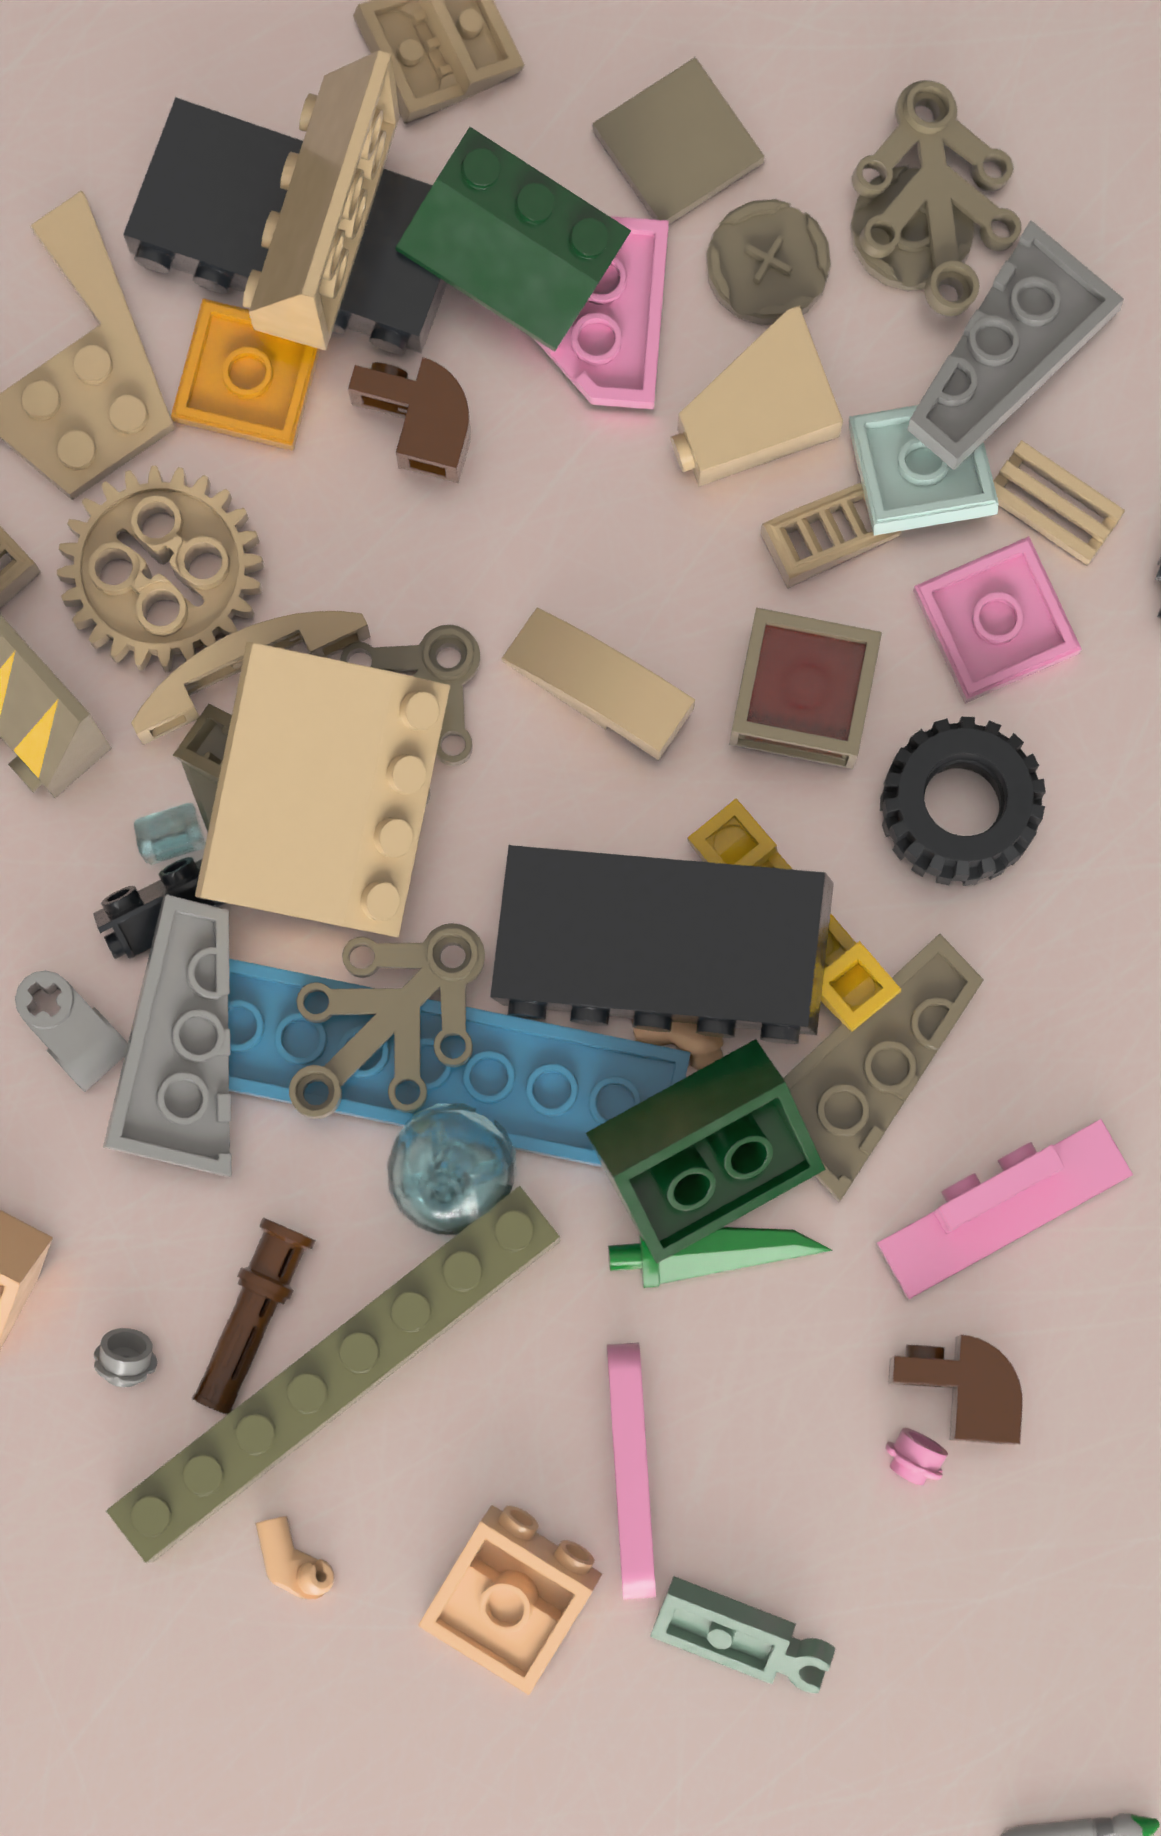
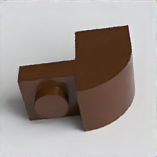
M422 357L416 381L407 379L408 373L394 365L374 362L371 365V369L355 365L348 387L351 405L405 419L396 449L398 467L459 483L469 448L471 429L467 399L457 379L446 368Z
M959 1335L955 1338L954 1360H944V1347L906 1345L905 1357L893 1356L890 1358L888 1384L952 1388L949 1440L1007 1445L1020 1444L1022 1422V1389L1020 1381L1010 1361L990 1343L973 1336Z

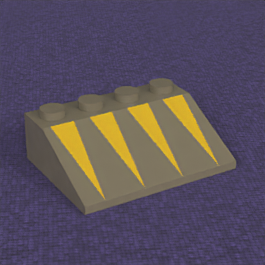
M0 614V739L16 754L17 757L8 765L34 793L43 785L56 798L112 748L91 714Z

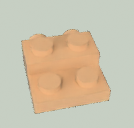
M491 1505L418 1626L529 1695L603 1573L592 1567L595 1560L591 1553L581 1545L563 1540L558 1546L536 1532L539 1528L538 1522L526 1511L515 1506H506L501 1511Z

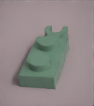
M673 1576L650 1635L652 1638L770 1684L773 1683L777 1672L788 1676L789 1680L797 1688L810 1693H819L825 1671L829 1670L836 1649L828 1642L820 1639L807 1638L799 1640L794 1638L792 1635L796 1626L795 1623Z

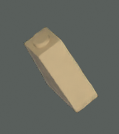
M800 306L788 309L679 413L677 428L679 434L671 436L672 447L682 472L692 469L698 486L840 437L843 419Z

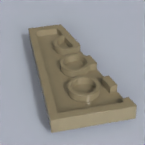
M938 934L892 977L901 988V992L853 1032L842 1023L783 1078L826 1169L815 1175V1177L838 1202L842 1200L929 1063L984 981L941 934Z

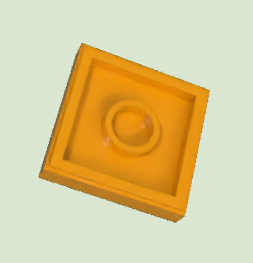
M202 298L171 413L172 421L294 451L321 349L256 331L253 329L250 319V309Z

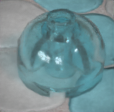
M464 1103L436 1104L416 1112L397 1134L387 1159L389 1192L399 1212L417 1228L438 1236H456L475 1220L489 1213L499 1201L511 1193L517 1176L516 1150L505 1128L496 1120L492 1123L485 1116L475 1113L477 1108Z

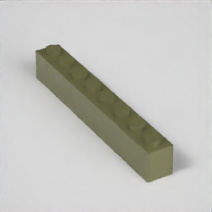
M521 1186L517 1187L118 1500L106 1512L144 1562H154L560 1242V1236Z

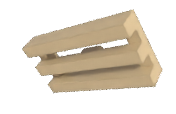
M1022 440L993 480L1000 507L1087 566L1125 512L1123 508ZM1023 463L1103 517L1104 521L1099 523L1019 468L1020 465ZM1008 482H1013L1092 536L1090 541L1086 544L1005 489Z

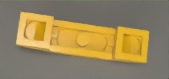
M737 798L687 837L688 842L703 862L792 869L777 851V844ZM830 913L821 1002L853 1032L901 992V988L860 941L856 943Z

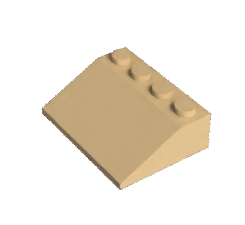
M378 50L324 75L318 95L309 93L306 97L299 122V130L306 132L299 154L290 152L286 159L280 188L287 190L281 212L273 210L270 212L262 236V247L269 249L262 272L254 269L251 271L244 291L243 306L250 308V319L253 329L325 351L327 349L400 118L391 53Z
M247 642L195 896L399 938L450 685L392 671Z

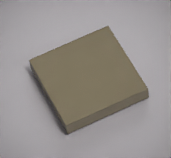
M696 57L592 123V131L653 219L669 221V224L764 164L765 156Z

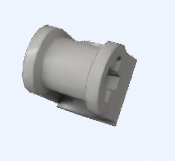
M46 970L38 971L25 977L20 983L15 996L17 1011L29 1028L48 1047L47 1052L84 1092L125 1057L128 1045L126 1040L95 1007L91 1008L66 979L59 974ZM42 989L47 994H52L57 989L61 991L56 998V1002L60 1007L59 1012L52 1017L45 1011L39 1012L36 1016L31 1014L37 1007L36 1001L32 997L36 991Z

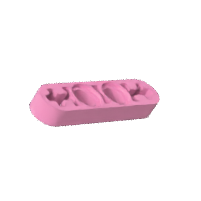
M639 1342L607 1344L623 1599L656 1597L640 1345Z

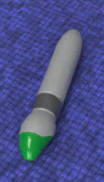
M1121 1813L1113 1817V1819L1094 1818L1091 1820L1089 1818L1024 1825L1007 1830L1001 1836H1152L1160 1827V1822L1156 1818Z

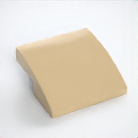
M371 0L358 4L353 15L370 52L373 53L380 50L392 55L399 113L404 123L445 109L485 91L522 71L525 66L494 0Z

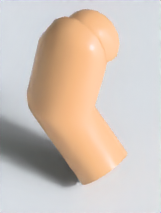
M634 1019L631 1020L635 1041L658 1046L674 1044L683 1051L691 1052L689 1060L694 1069L700 1070L723 1057L721 1050L724 1043L723 1038L697 1034V1024L672 1022L671 1032H656L634 1028Z
M287 1516L255 1523L266 1574L273 1584L301 1599H317L330 1590L334 1582L332 1567L326 1561L316 1559L294 1548Z

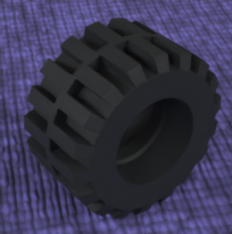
M961 716L958 723L949 724L946 718L934 722L932 728L925 732L920 729L910 737L908 744L904 748L901 747L894 757L883 783L884 788L880 797V811H883L884 816L882 827L885 837L891 836L895 844L892 850L900 860L906 857L913 864L911 870L921 877L926 872L937 877L936 883L950 885L951 881H962L963 886L977 885L980 879L986 877L991 880L1001 875L1010 865L1013 866L1024 854L1037 834L1036 831L1043 820L1045 806H1042V798L1046 793L1044 779H1038L1036 770L1039 764L1034 754L1025 755L1021 749L1024 742L1015 733L1010 738L1001 734L999 730L1002 725L990 720L986 726L975 724V717ZM949 769H967L985 778L993 787L999 802L998 816L993 825L987 831L972 836L952 834L937 825L928 813L924 800L927 785L936 774Z

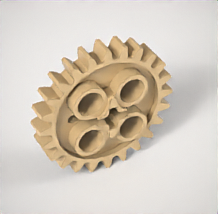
M151 466L148 483L139 484L135 475L129 470L125 472L126 489L118 492L106 481L102 483L103 493L107 499L102 505L87 498L82 500L90 518L87 523L73 519L68 520L67 525L69 529L79 539L78 543L67 542L59 544L61 554L67 559L74 561V564L58 569L57 576L61 582L76 584L75 587L62 594L61 598L66 607L84 606L76 613L72 621L78 630L96 625L89 638L91 645L95 649L112 640L110 655L113 661L119 663L132 650L134 651L135 664L138 670L144 671L151 655L158 656L164 671L170 672L175 654L182 653L187 661L196 654V648L202 645L206 648L216 642L215 637L220 632L228 636L238 631L232 622L234 615L243 618H253V609L243 600V596L262 594V586L260 582L248 577L247 574L263 569L264 562L261 556L245 553L255 547L260 541L256 531L238 532L249 518L244 508L226 513L232 500L231 494L227 489L218 492L210 498L208 496L211 484L207 476H201L193 487L190 488L187 486L186 474L183 468L178 467L170 483L163 482L157 466ZM167 513L175 518L172 530L164 537L150 538L142 533L143 524L153 514ZM119 533H129L158 563L164 565L169 561L176 578L190 590L199 594L204 599L203 605L199 607L194 606L163 575L158 573L152 576L144 558L118 540ZM211 553L222 559L221 568L211 578L198 579L189 574L190 564L193 559L201 554ZM124 559L132 563V572L123 583L109 585L100 580L103 567L111 560ZM166 599L179 604V614L170 624L156 626L147 621L148 611L157 601Z

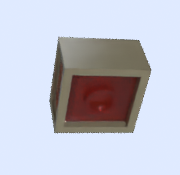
M756 607L729 745L853 769L859 753L882 632Z

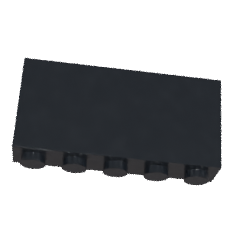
M175 97L123 233L129 252L135 254L134 260L138 264L160 273H169L170 268L173 267L193 274V281L214 292L228 293L230 287L244 292L251 271L254 269L262 272L269 250L261 245L265 224L272 210L281 212L287 190L280 188L283 168L290 152L300 153L303 141ZM383 169L332 330L333 333L345 334L347 328L370 335L369 341L385 351L404 354L406 348L422 353L447 282L404 256L395 248L433 185Z
M508 845L490 997L501 1005L508 1006L507 1015L530 1020H545L546 1011L554 1010L571 1012L570 1021L584 1025L608 1026L609 1016L634 1018L633 1027L641 1030L671 1032L672 1022L697 1024L696 1033L705 1036L734 1038L736 1028L761 1030L760 1039L764 1041L798 1044L800 1034L817 1035L834 883L825 872Z

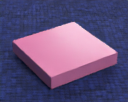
M1029 536L914 586L913 592L964 703L1073 657L1082 650Z

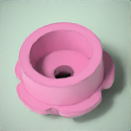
M903 1428L895 1443L887 1442L885 1448L890 1455L894 1456L889 1466L904 1479L917 1485H924L927 1478L933 1480H940L942 1478L943 1470L941 1466L948 1456V1452L934 1440L915 1430Z

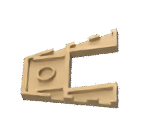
M82 190L30 226L33 233L100 325L0 393V439L71 500L175 430L90 206Z

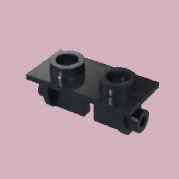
M192 857L178 860L159 872L158 875L161 880L137 891L135 886L122 888L110 894L101 902L103 909L93 913L100 933L110 928L114 930V932L104 936L114 959L125 954L129 959H132L151 948L162 900L165 895L218 908L227 904L195 896L202 859L194 862Z

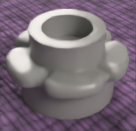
M119 1328L109 1331L102 1337L101 1345L94 1351V1359L96 1360L94 1368L110 1384L118 1387H132L145 1381L147 1374H151L156 1370L157 1358L152 1353L153 1345L147 1335L138 1330Z

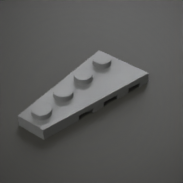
M1030 220L1009 260L1005 261L996 276L986 298L979 309H976L952 354L945 360L911 416L907 430L949 467L955 470L1120 311L1124 298Z
M170 895L163 897L104 1140V1148L225 1177H232L229 1122L231 1121V1094H229L230 1029H228V994L230 993L229 910Z

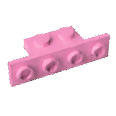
M1102 1119L1038 1153L1032 1142L1018 1148L998 1160L1003 1172L982 1184L975 1173L941 1191L947 1203L878 1242L877 1245L907 1299H911L1132 1176L1130 1168Z

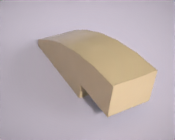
M538 607L502 657L504 663L603 729L607 730L609 727L658 761L694 710L695 699L602 641Z

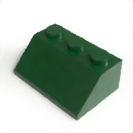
M469 127L437 177L395 250L555 352L631 230L480 132Z
M756 1039L586 1132L607 1177L656 1264L826 1170L785 1080Z

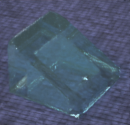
M185 803L138 818L134 822L138 850L146 864L153 865L204 849L206 844L200 820L193 803Z

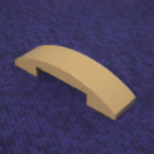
M314 611L273 618L236 631L207 646L173 671L141 706L131 722L132 726L144 745L197 720L199 715L190 695L241 672L247 642L282 649H289L304 642L310 655L328 658L343 651L354 642H362L370 638L368 624L362 613Z

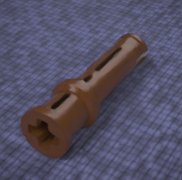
M264 1217L259 1225L264 1232L248 1267L240 1268L237 1275L240 1278L237 1284L242 1286V1289L218 1340L206 1372L196 1393L192 1397L196 1402L226 1415L233 1410L232 1407L256 1356L278 1303L285 1304L286 1299L290 1300L294 1290L290 1287V1282L304 1250L312 1249L316 1241Z

